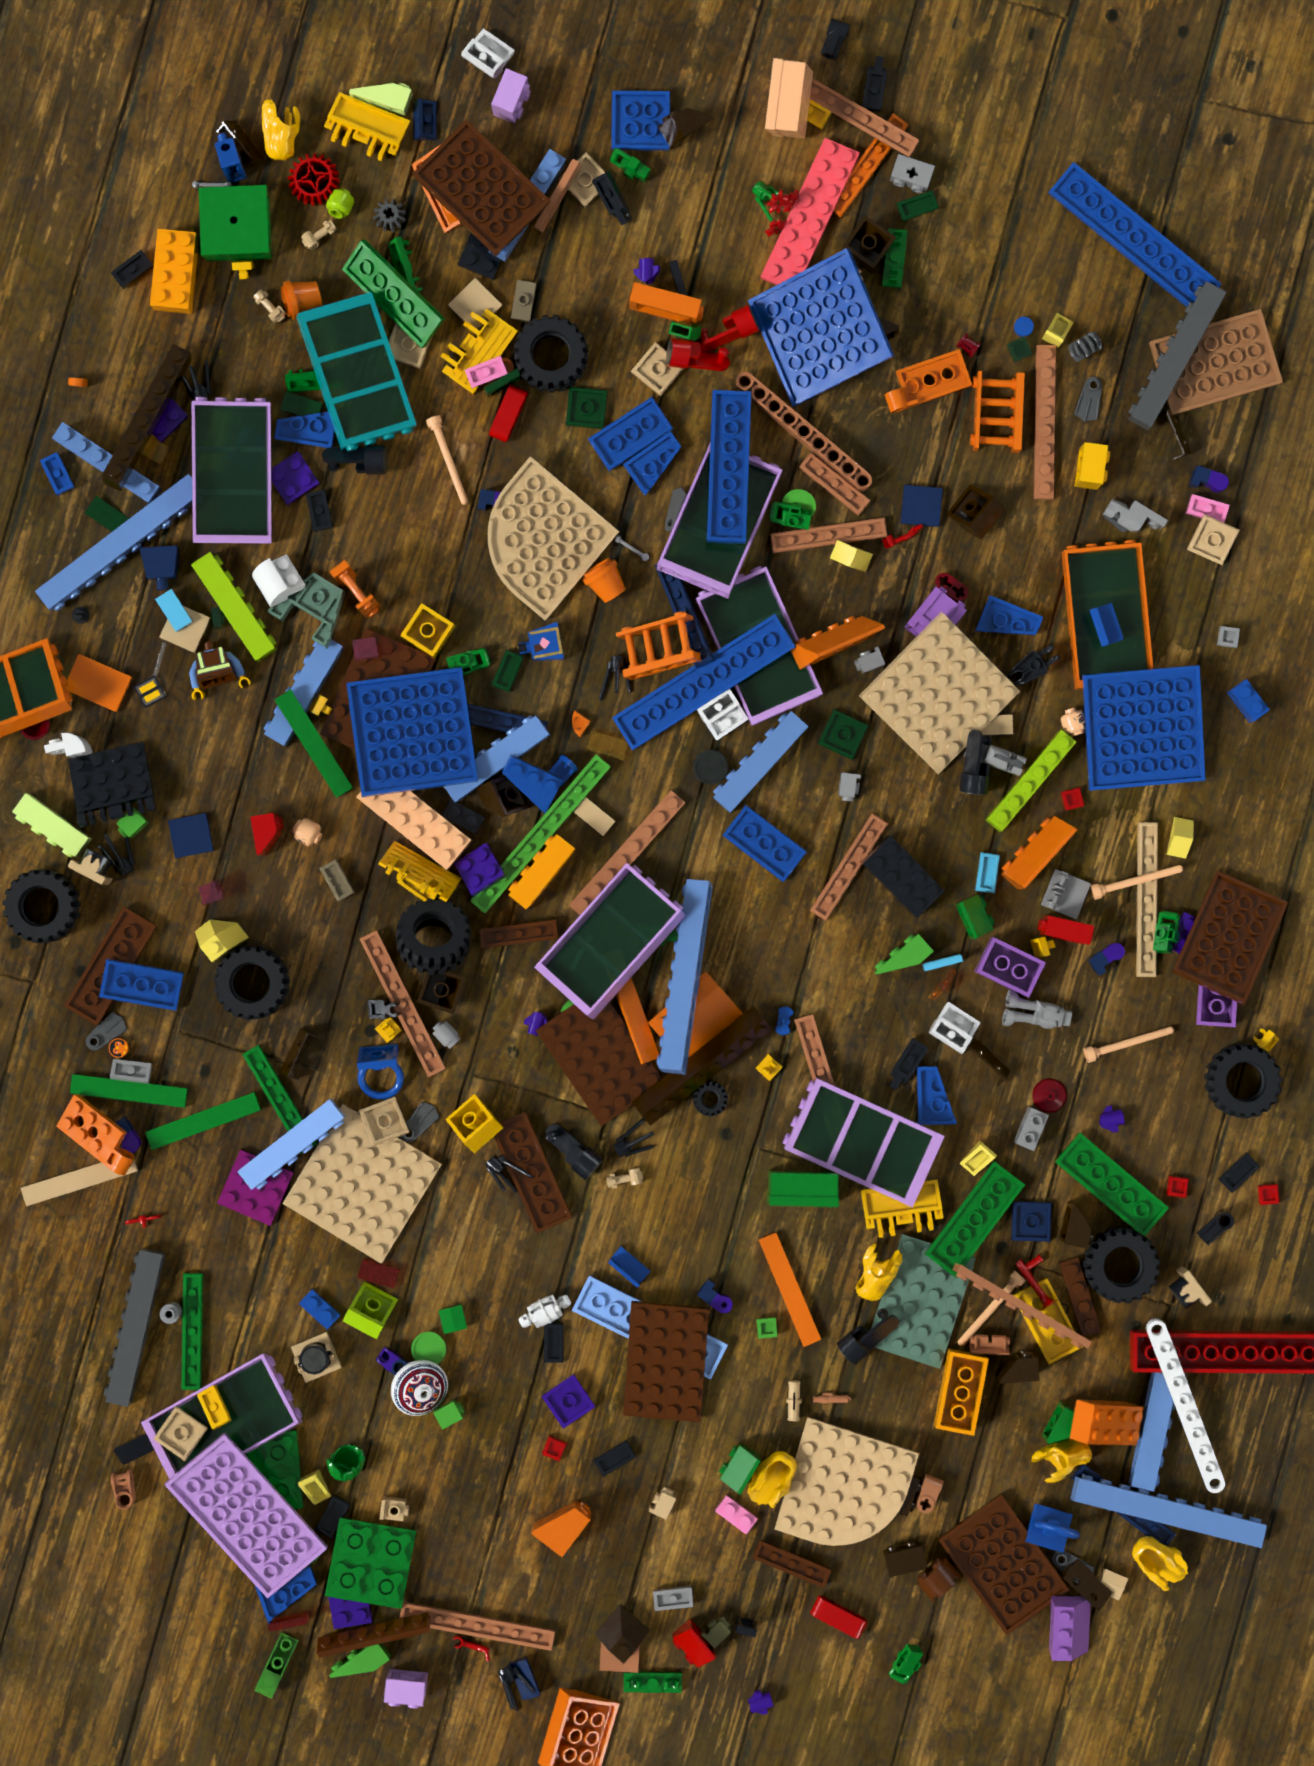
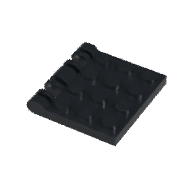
M144 742L68 759L77 809V820L80 828L88 826L87 813L90 824H96L94 811L100 810V818L103 822L108 821L107 808L111 820L124 818V804H126L128 815L133 816L132 802L136 801L138 802L140 813H145L144 800L148 812L156 810Z

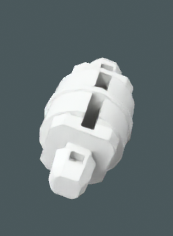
M553 1294L538 1299V1301L527 1307L529 1314L522 1315L519 1318V1322L522 1327L531 1326V1323H534L537 1328L548 1323L551 1324L552 1321L563 1316L561 1308L565 1309L568 1307L571 1301L568 1295L560 1296L556 1300Z

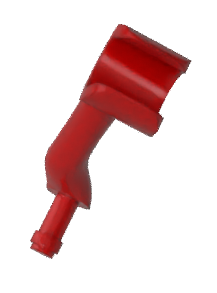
M914 525L907 534L895 539L893 535L883 538L882 542L885 548L888 549L897 543L911 539L919 532V529L923 528V525Z
M459 1634L453 1637V1640L459 1639L461 1641L460 1644L454 1645L455 1648L464 1646L485 1652L486 1661H490L488 1652L490 1649L488 1647L466 1641Z

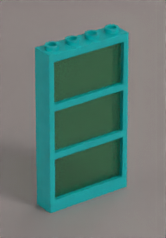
M372 292L298 313L296 318L341 450L347 449V452L358 449V445L364 443L366 446L375 444L376 440L380 438L389 440L395 437L394 434L401 432L402 435L413 432V428L417 424Z

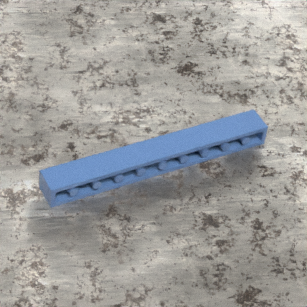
M187 474L35 590L46 607L51 611H59L66 605L65 602L67 600L78 597L84 587L89 588L100 575L105 576L112 570L111 567L125 561L126 555L130 552L138 551L142 547L141 544L143 542L154 539L157 536L156 532L172 525L173 519L177 516L179 518L184 516L188 512L187 509L192 506V477ZM197 495V505L203 501L202 497L205 495Z
M687 879L686 885H683L682 888L684 900L680 905L683 907L681 911L686 916L677 925L678 941L674 943L676 955L675 960H672L671 963L673 975L668 983L670 995L666 998L665 1003L667 1016L663 1018V1028L665 1029L664 1035H661L660 1047L662 1049L661 1055L659 1054L657 1057V1066H659L662 1072L686 1075L713 885L710 881Z
M1082 1474L1081 1477L1075 1476L1070 1498L1075 1502L1259 1548L1263 1546L1267 1525L1261 1523L1262 1519L1250 1516V1519L1242 1518L1243 1514L1231 1512V1515L1225 1514L1223 1509L1213 1507L1212 1510L1205 1509L1206 1505L1194 1502V1505L1186 1504L1187 1500L1175 1498V1501L1169 1500L1167 1495L1157 1493L1156 1496L1149 1495L1150 1491L1138 1488V1491L1130 1490L1131 1486L1120 1483L1119 1487L1113 1486L1112 1481L1101 1479L1100 1482L1093 1481L1092 1476Z

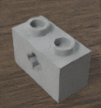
M898 154L890 181L895 186H907L916 193H926L935 166ZM910 172L914 173L913 178H909Z
M1027 1107L1013 1142L1034 1151L1049 1115Z

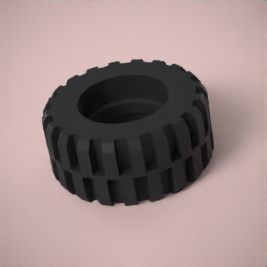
M543 315L541 319L537 320V318L531 320L532 323L526 324L523 327V331L517 336V342L514 345V358L517 369L523 380H526L531 387H537L539 391L544 392V390H548L549 393H555V390L564 391L566 387L575 385V381L577 379L580 380L583 376V371L586 370L588 349L585 337L579 331V327L575 323H570V320L565 317L561 319L559 315H553V317ZM548 337H556L563 340L569 348L567 363L562 368L554 371L541 369L533 359L535 345Z
M44 869L30 870L27 873L20 874L17 880H13L10 883V889H6L5 895L7 897L6 900H3L2 904L5 905L3 915L8 919L6 923L9 927L13 928V933L21 936L26 941H32L33 943L58 941L61 937L67 936L71 928H75L77 924L76 919L80 918L79 907H81V901L78 900V896H80L78 890L74 889L75 885L72 881H69L66 876L56 871ZM38 888H47L53 891L59 902L57 916L48 924H36L29 919L26 913V900L29 894Z
M427 898V901L424 902L421 899L416 901L415 906L413 904L409 905L407 912L403 911L400 915L396 931L397 950L401 954L403 962L408 961V966L411 969L417 968V972L423 974L425 971L428 972V975H434V972L444 974L447 969L449 971L456 969V964L460 965L469 952L471 927L468 924L469 919L467 915H463V910L460 907L455 908L453 902L449 901L446 903L440 898L438 900ZM439 926L447 930L452 938L442 946L430 947L420 943L415 935L424 927Z
M244 946L234 949L222 958L221 964L215 970L217 973L214 976L213 982H215L214 992L217 993V1000L219 1004L224 1006L227 1012L232 1013L237 1018L251 1020L267 1017L275 1013L284 1004L285 998L289 994L290 978L288 977V968L285 967L281 957H278L275 952L265 947ZM249 964L261 966L268 973L270 979L268 992L264 997L256 1001H249L240 997L234 986L236 973L243 966Z
M1232 1044L1230 1047L1220 1049L1218 1054H1214L1212 1062L1208 1063L1206 1067L1208 1071L1207 1074H1204V1079H1206L1204 1086L1205 1090L1209 1093L1208 1098L1210 1101H1213L1217 1109L1234 1117L1251 1118L1262 1115L1264 1111L1268 1112L1271 1109L1270 1106L1276 1104L1278 1101L1276 1097L1282 1091L1280 1083H1283V1077L1279 1074L1281 1069L1280 1066L1276 1065L1275 1058L1270 1056L1266 1050L1249 1044ZM1238 1063L1253 1065L1260 1075V1085L1257 1092L1247 1099H1238L1231 1095L1227 1089V1074Z
M1109 1228L1104 1233H1098L1096 1235L1097 1238L1094 1241L1092 1240L1088 1250H1085L1084 1274L1089 1281V1285L1103 1298L1120 1304L1121 1302L1126 1304L1132 1303V1300L1135 1299L1139 1301L1145 1293L1148 1295L1151 1292L1150 1288L1152 1285L1155 1286L1157 1283V1275H1160V1269L1158 1268L1160 1258L1157 1256L1158 1252L1151 1244L1152 1242L1141 1233L1130 1228ZM1118 1247H1127L1133 1250L1139 1259V1268L1136 1275L1125 1283L1113 1282L1104 1271L1105 1258L1113 1249Z

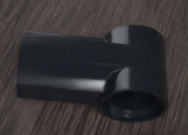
M835 18L831 19L826 34L827 38L821 52L822 56L830 60L837 59L842 42L846 39L850 27L849 23Z
M1219 1210L1197 1234L1209 1246L1225 1230L1233 1226L1234 1218L1226 1210ZM1223 1215H1227L1228 1222L1225 1224H1220V1217Z

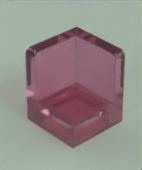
M375 637L352 640L356 661L380 658Z
M212 881L209 884L198 887L203 900L201 902L202 906L224 899L218 881Z

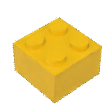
M1085 442L1079 448L1074 487L1097 490L1107 481L1108 470H1105L1106 463H1109L1110 451H1107L1108 445Z
M421 603L402 632L401 637L428 655L436 658L456 626Z
M475 1094L445 1119L461 1141L473 1153H476L503 1129V1126L485 1103Z

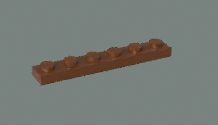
M426 1612L319 1637L317 1655L321 1658L429 1633L431 1617Z

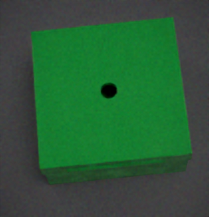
M267 185L199 188L201 256L207 262L272 259L270 194Z
M768 1170L767 1203L769 1206L839 1207L838 1174L828 1171Z

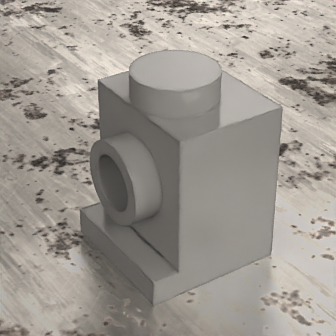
M875 647L873 653H871V650L861 653L860 658L854 660L857 671L861 670L862 674H865L885 665L879 647Z
M840 774L838 797H842V801H854L855 794L859 793L860 783H856V780L861 779V775Z

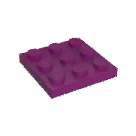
M240 1149L217 1203L271 1226L294 1172L281 1167L283 1171L274 1178L271 1175L265 1179L268 1183L259 1190L257 1187L251 1190L237 1171L254 1159L256 1155Z

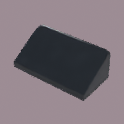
M144 1433L115 1447L113 1451L120 1462L125 1465L154 1451V1448L147 1434Z

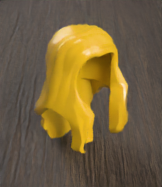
M266 99L262 105V129L265 151L274 160L290 159L294 156V140L300 128V113L298 108L294 106L292 125V113H290V108L285 107L283 123L277 117L276 106L273 100Z
M872 1244L867 1249L863 1257L864 1272L855 1286L858 1296L869 1301H877L883 1296L902 1264V1254L899 1250L894 1251L890 1259L876 1261L877 1253H873L876 1244Z
M1066 1439L1037 1450L1032 1455V1462H1038L1043 1459L1052 1462L1057 1468V1472L1051 1474L1052 1477L1044 1481L1046 1483H1054L1066 1478L1077 1465L1090 1462L1093 1454L1088 1444L1073 1439Z
M776 1451L758 1465L752 1475L751 1482L748 1484L747 1493L752 1501L757 1502L758 1505L769 1504L770 1507L774 1508L780 1498L789 1492L797 1467L793 1456L783 1451Z
M1152 1536L1141 1537L1135 1543L1132 1551L1133 1558L1148 1578L1160 1586L1163 1591L1170 1590L1167 1581L1176 1583L1184 1579L1185 1574H1188V1565L1183 1560L1181 1551L1175 1547L1161 1544Z

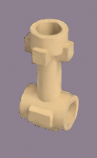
M331 220L323 222L324 227L314 234L311 231H307L301 236L306 248L312 251L319 246L318 240L328 233L331 236L335 234L334 231L337 228Z
M259 290L253 297L258 305L262 303L270 312L268 317L274 324L280 323L285 319L284 316L287 313L280 306L275 307L267 299L269 295L266 291Z
M640 1168L629 1169V1174L615 1177L614 1173L609 1174L610 1176H606L608 1188L612 1187L614 1189L617 1188V1184L630 1181L631 1185L643 1183L642 1171H640Z

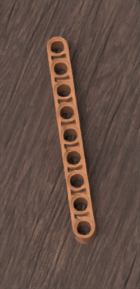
M742 372L738 375L736 380L737 389L739 391H751V401L857 490L863 492L869 489L872 477L865 469L748 372ZM747 378L750 381V385L744 387L739 381ZM756 391H762L764 392L765 397L762 399H758L755 397L754 393ZM771 403H777L780 409L778 411H772L770 410L769 405ZM791 415L794 418V422L787 424L784 421V417ZM800 428H806L808 429L809 434L807 436H801L798 430ZM821 440L824 446L820 449L815 448L813 442ZM835 452L839 458L836 461H831L828 458V454ZM843 466H852L853 472L849 474L845 473L843 471ZM865 477L868 484L865 486L859 485L858 478Z

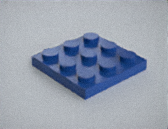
M612 91L611 149L669 151V145L658 126L664 123L662 119L670 114V91Z

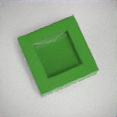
M776 1317L756 1318L758 1339L777 1337Z

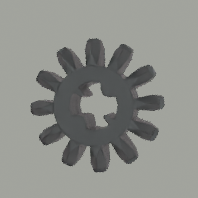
M385 199L384 205L378 202L379 208H374V213L377 215L373 216L374 221H378L377 227L383 226V231L385 232L389 227L391 232H394V226L401 229L399 222L403 223L406 221L402 217L406 214L405 210H401L403 205L401 203L396 205L395 199L391 203H389L388 199ZM389 212H392L393 217L390 216V219H388L386 214L389 215Z
M1090 332L1071 343L1068 349L1071 357L1079 362L1100 350L1103 345L1099 336L1095 332Z

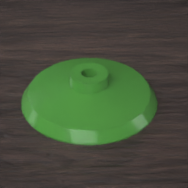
M791 490L782 500V503L801 504L802 510L811 511L812 516L815 513V499L805 490Z
M423 1332L412 1343V1356L415 1361L429 1360L439 1364L446 1353L445 1342L441 1336L434 1332Z

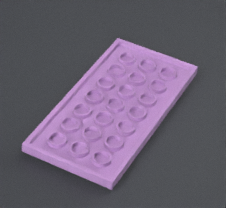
M226 1433L222 1434L165 1482V1486L267 1599L327 1549V1545Z

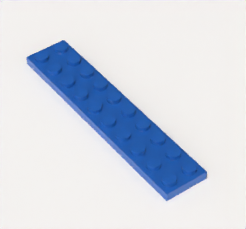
M1073 162L1048 192L1049 195L1184 306L1187 307L1189 302H1194L1196 298L1194 293L1199 284L1203 286L1207 281L1218 288L1222 285V283L1076 163Z
M774 614L712 654L714 661L698 669L695 665L618 713L612 719L630 748L635 750L692 714L704 704L785 655L796 646L777 615Z

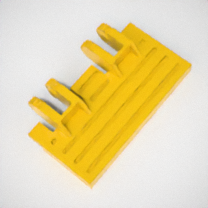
M339 92L324 124V127L330 130L333 129L335 123L337 124L331 136L332 142L338 140L342 130L346 131L345 137L342 140V146L347 147L351 137L365 144H368L370 138H373L366 155L371 157L377 144L381 145L382 148L378 153V160L382 161L387 151L396 156L410 126V120Z
M487 308L482 316L489 320L488 322L473 311L470 314L471 318L483 325L480 331L469 322L465 321L463 324L464 327L477 336L475 338L468 334L459 346L466 353L451 343L447 346L452 352L461 357L460 360L456 362L449 355L441 354L445 361L455 367L453 370L446 365L442 372L473 395L479 386L471 388L465 369L502 356L518 333L516 329Z
M396 841L392 843L378 864L384 868L388 866L385 872L388 875L393 870L397 871L396 879L399 881L403 876H406L405 880L418 887L422 885L420 889L422 894L427 889L431 890L430 898L433 900L437 895H440L439 898L447 902L462 879Z
M938 1179L924 1181L913 1207L873 1189L861 1190L866 1229H874V1220H876L879 1238H882L884 1235L881 1220L888 1219L889 1233L891 1236H895L893 1217H896L897 1225L913 1223L912 1214H914L917 1232H922L920 1214H926L929 1231L934 1230L931 1212L934 1211L935 1220L943 1219ZM911 1183L881 1188L905 1198Z

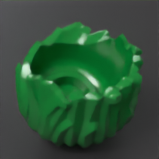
M345 1444L340 1446L335 1453H331L330 1458H327L328 1470L334 1479L344 1482L349 1481L359 1475L366 1459L363 1449H359L356 1445Z

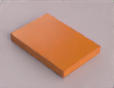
M78 654L67 679L68 686H66V690L118 712L133 677Z

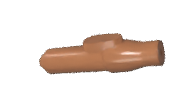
M823 1393L820 1396H813V1403H848L851 1401V1397L848 1395H834V1393Z

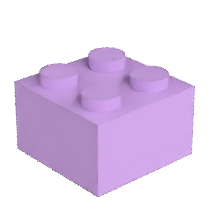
M505 69L491 103L494 116L514 124L517 118H521L524 110L522 108L523 102L528 101L531 93L526 76Z
M390 1669L386 1678L384 1702L390 1706L404 1704L408 1705L409 1708L423 1706L427 1691L428 1673Z

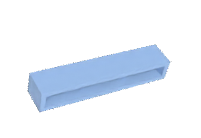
M329 1099L237 1172L251 1190L255 1187L259 1190L268 1183L265 1179L271 1175L274 1178L281 1173L283 1165L286 1163L291 1165L298 1159L297 1154L301 1151L304 1154L314 1147L311 1143L317 1139L320 1142L329 1135L327 1131L332 1127L337 1129L344 1123L342 1119L346 1116L333 1099Z

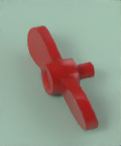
M161 1214L149 1217L146 1215L139 1216V1219L125 1221V1225L140 1222L142 1227L145 1228L147 1220L161 1218Z

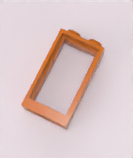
M636 282L633 284L629 299V309L695 325H697L698 321H702L704 313L701 299Z

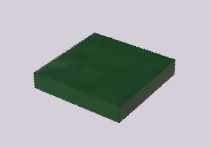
M569 387L566 426L602 430L605 425L608 390Z
M834 709L818 745L853 760L869 725Z

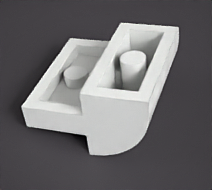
M483 28L477 37L472 39L465 47L461 56L495 79L502 73L503 67L514 55L515 50Z
M287 554L273 561L270 558L256 567L252 574L254 581L270 607L288 600L289 595L305 589V583Z
M730 689L697 709L698 714L715 740L720 739L748 720V717Z
M61 733L62 740H50L48 745H44L45 753L50 755L66 753L67 757L75 758L93 753L90 744L84 738L70 733Z
M947 1002L932 1024L929 1033L963 1054L981 1022L950 1002Z

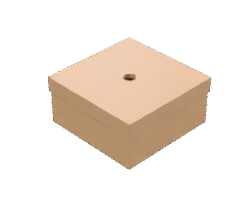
M773 58L765 129L773 136L805 138L813 71L804 62L784 61L783 59Z

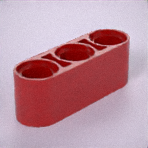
M511 384L509 385L490 428L489 436L505 443L508 442L527 399L528 391Z
M821 1595L818 1596L810 1611V1614L815 1618L856 1639H860L868 1624V1620Z

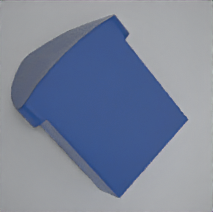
M560 755L558 757L559 760L549 770V773L562 778L561 786H563L570 776L579 769L569 758Z

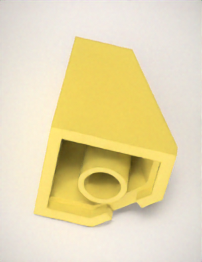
M209 920L195 931L200 948L211 962L221 961L224 956H227L229 952L236 949L249 938L236 922Z

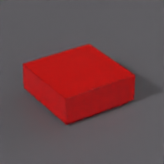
M1080 787L1060 792L1065 811L1085 806Z
M1168 1176L1166 1195L1187 1198L1189 1178Z
M1278 1184L1257 1185L1259 1205L1280 1204Z
M549 1435L542 1455L560 1462L567 1442Z

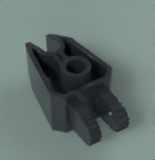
M1052 644L1040 652L1032 650L1012 668L1007 677L1019 671L1023 676L1013 684L1015 686L1024 684L1047 674L1049 665L1061 657L1058 654L1049 661H1045L1043 655L1053 650Z

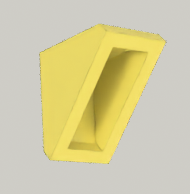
M1057 313L1042 339L1059 348L1074 322Z
M837 540L830 558L848 567L866 572L873 554Z
M1174 817L1166 855L1186 859L1193 841L1194 821Z
M978 1141L960 1164L975 1176L997 1155L981 1141Z
M319 1469L302 1477L298 1482L299 1487L314 1505L332 1497Z

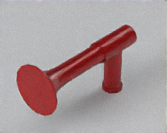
M1038 1254L1026 1264H1024L1022 1259L1015 1263V1266L1039 1296L1043 1305L1042 1311H1044L1057 1300H1053L1046 1295L1030 1272L1032 1268L1043 1262L1042 1257Z

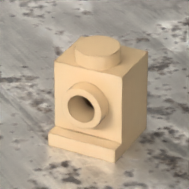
M664 1486L660 1493L656 1492L652 1501L655 1505L650 1504L649 1512L666 1520L676 1500L674 1491Z
M383 1496L380 1519L403 1521L404 1517H408L409 1505H406L407 1499ZM391 1508H397L398 1513H392Z

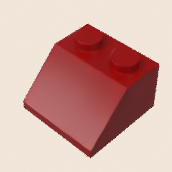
M276 813L250 817L256 855L266 856L282 834L281 829H284L283 819Z
M691 1618L673 1632L674 1640L672 1642L678 1650L682 1648L686 1653L685 1658L691 1665L695 1664L698 1668L716 1658L715 1649L702 1637L701 1630Z

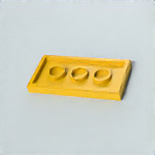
M1047 1277L1037 1283L1048 1297L1057 1301L1044 1311H1042L1043 1305L1039 1296L1031 1286L1013 1294V1296L1075 1332ZM1024 1317L1048 1365L1079 1349L1070 1343L1072 1340L1068 1337L1062 1339L1055 1335L1054 1332L1056 1330L1051 1327L1047 1330L1038 1325L1039 1320L1034 1317L1032 1320Z

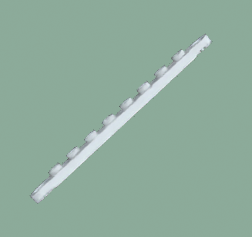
M1151 1319L1147 1324L1146 1330L1205 1486L1212 1493L1221 1492L1225 1487V1480L1167 1327L1163 1320ZM1154 1325L1162 1326L1158 1333L1152 1332L1151 1329ZM1212 1479L1220 1480L1216 1487L1211 1486L1210 1481Z

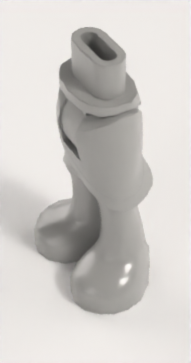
M1008 990L1005 1001L1006 1007L1033 1010L1035 1012L1034 1014L1005 1009L1002 1017L1003 1026H1011L1015 1022L1040 1025L1046 1029L1061 1028L1062 1025L1070 1026L1072 1011L1064 1010L1063 1007L1053 1003L1025 1000L1020 998L1017 992Z

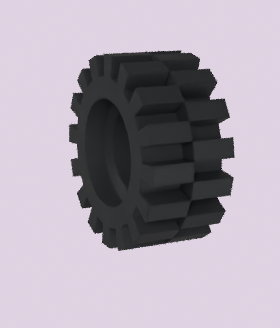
M707 1081L695 1090L693 1094L694 1106L704 1116H717L727 1106L728 1096L726 1090L721 1084L714 1081ZM708 1091L715 1092L718 1096V1101L714 1106H707L703 1102V1096Z

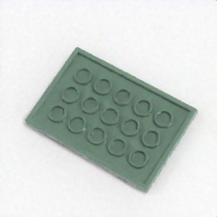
M901 1234L896 1250H899L902 1254V1264L896 1277L880 1299L871 1329L882 1320L877 1315L878 1310L881 1308H885L889 1316H896L899 1324L874 1348L940 1369L969 1279L965 1282L958 1277H953L928 1258L925 1252L932 1243ZM972 1256L965 1267L972 1271L976 1258Z

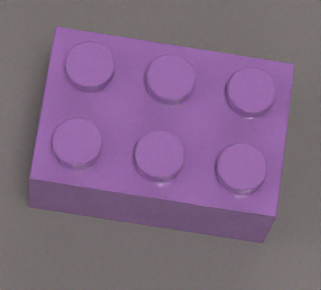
M990 937L974 972L1025 997H1030L1046 962L1001 940Z

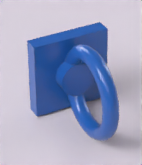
M398 1044L359 1047L357 1060L359 1070L358 1083L361 1090L369 1097L388 1099L395 1096L401 1090L404 1083V1073L397 1063ZM391 1067L394 1070L396 1083L390 1090L379 1092L367 1085L365 1076L368 1069L382 1070Z
M1034 1504L1025 1542L1064 1553L1067 1537L1078 1539L1080 1533L1070 1528L1072 1514Z

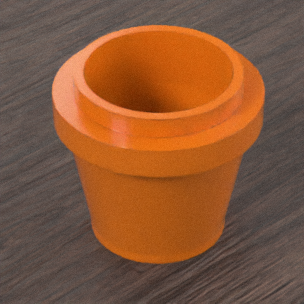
M316 281L283 282L281 295L288 317L296 320L298 313L322 306Z
M610 558L590 568L583 574L584 578L582 579L584 584L588 585L604 603L626 590L617 568L618 564L615 559L610 560Z

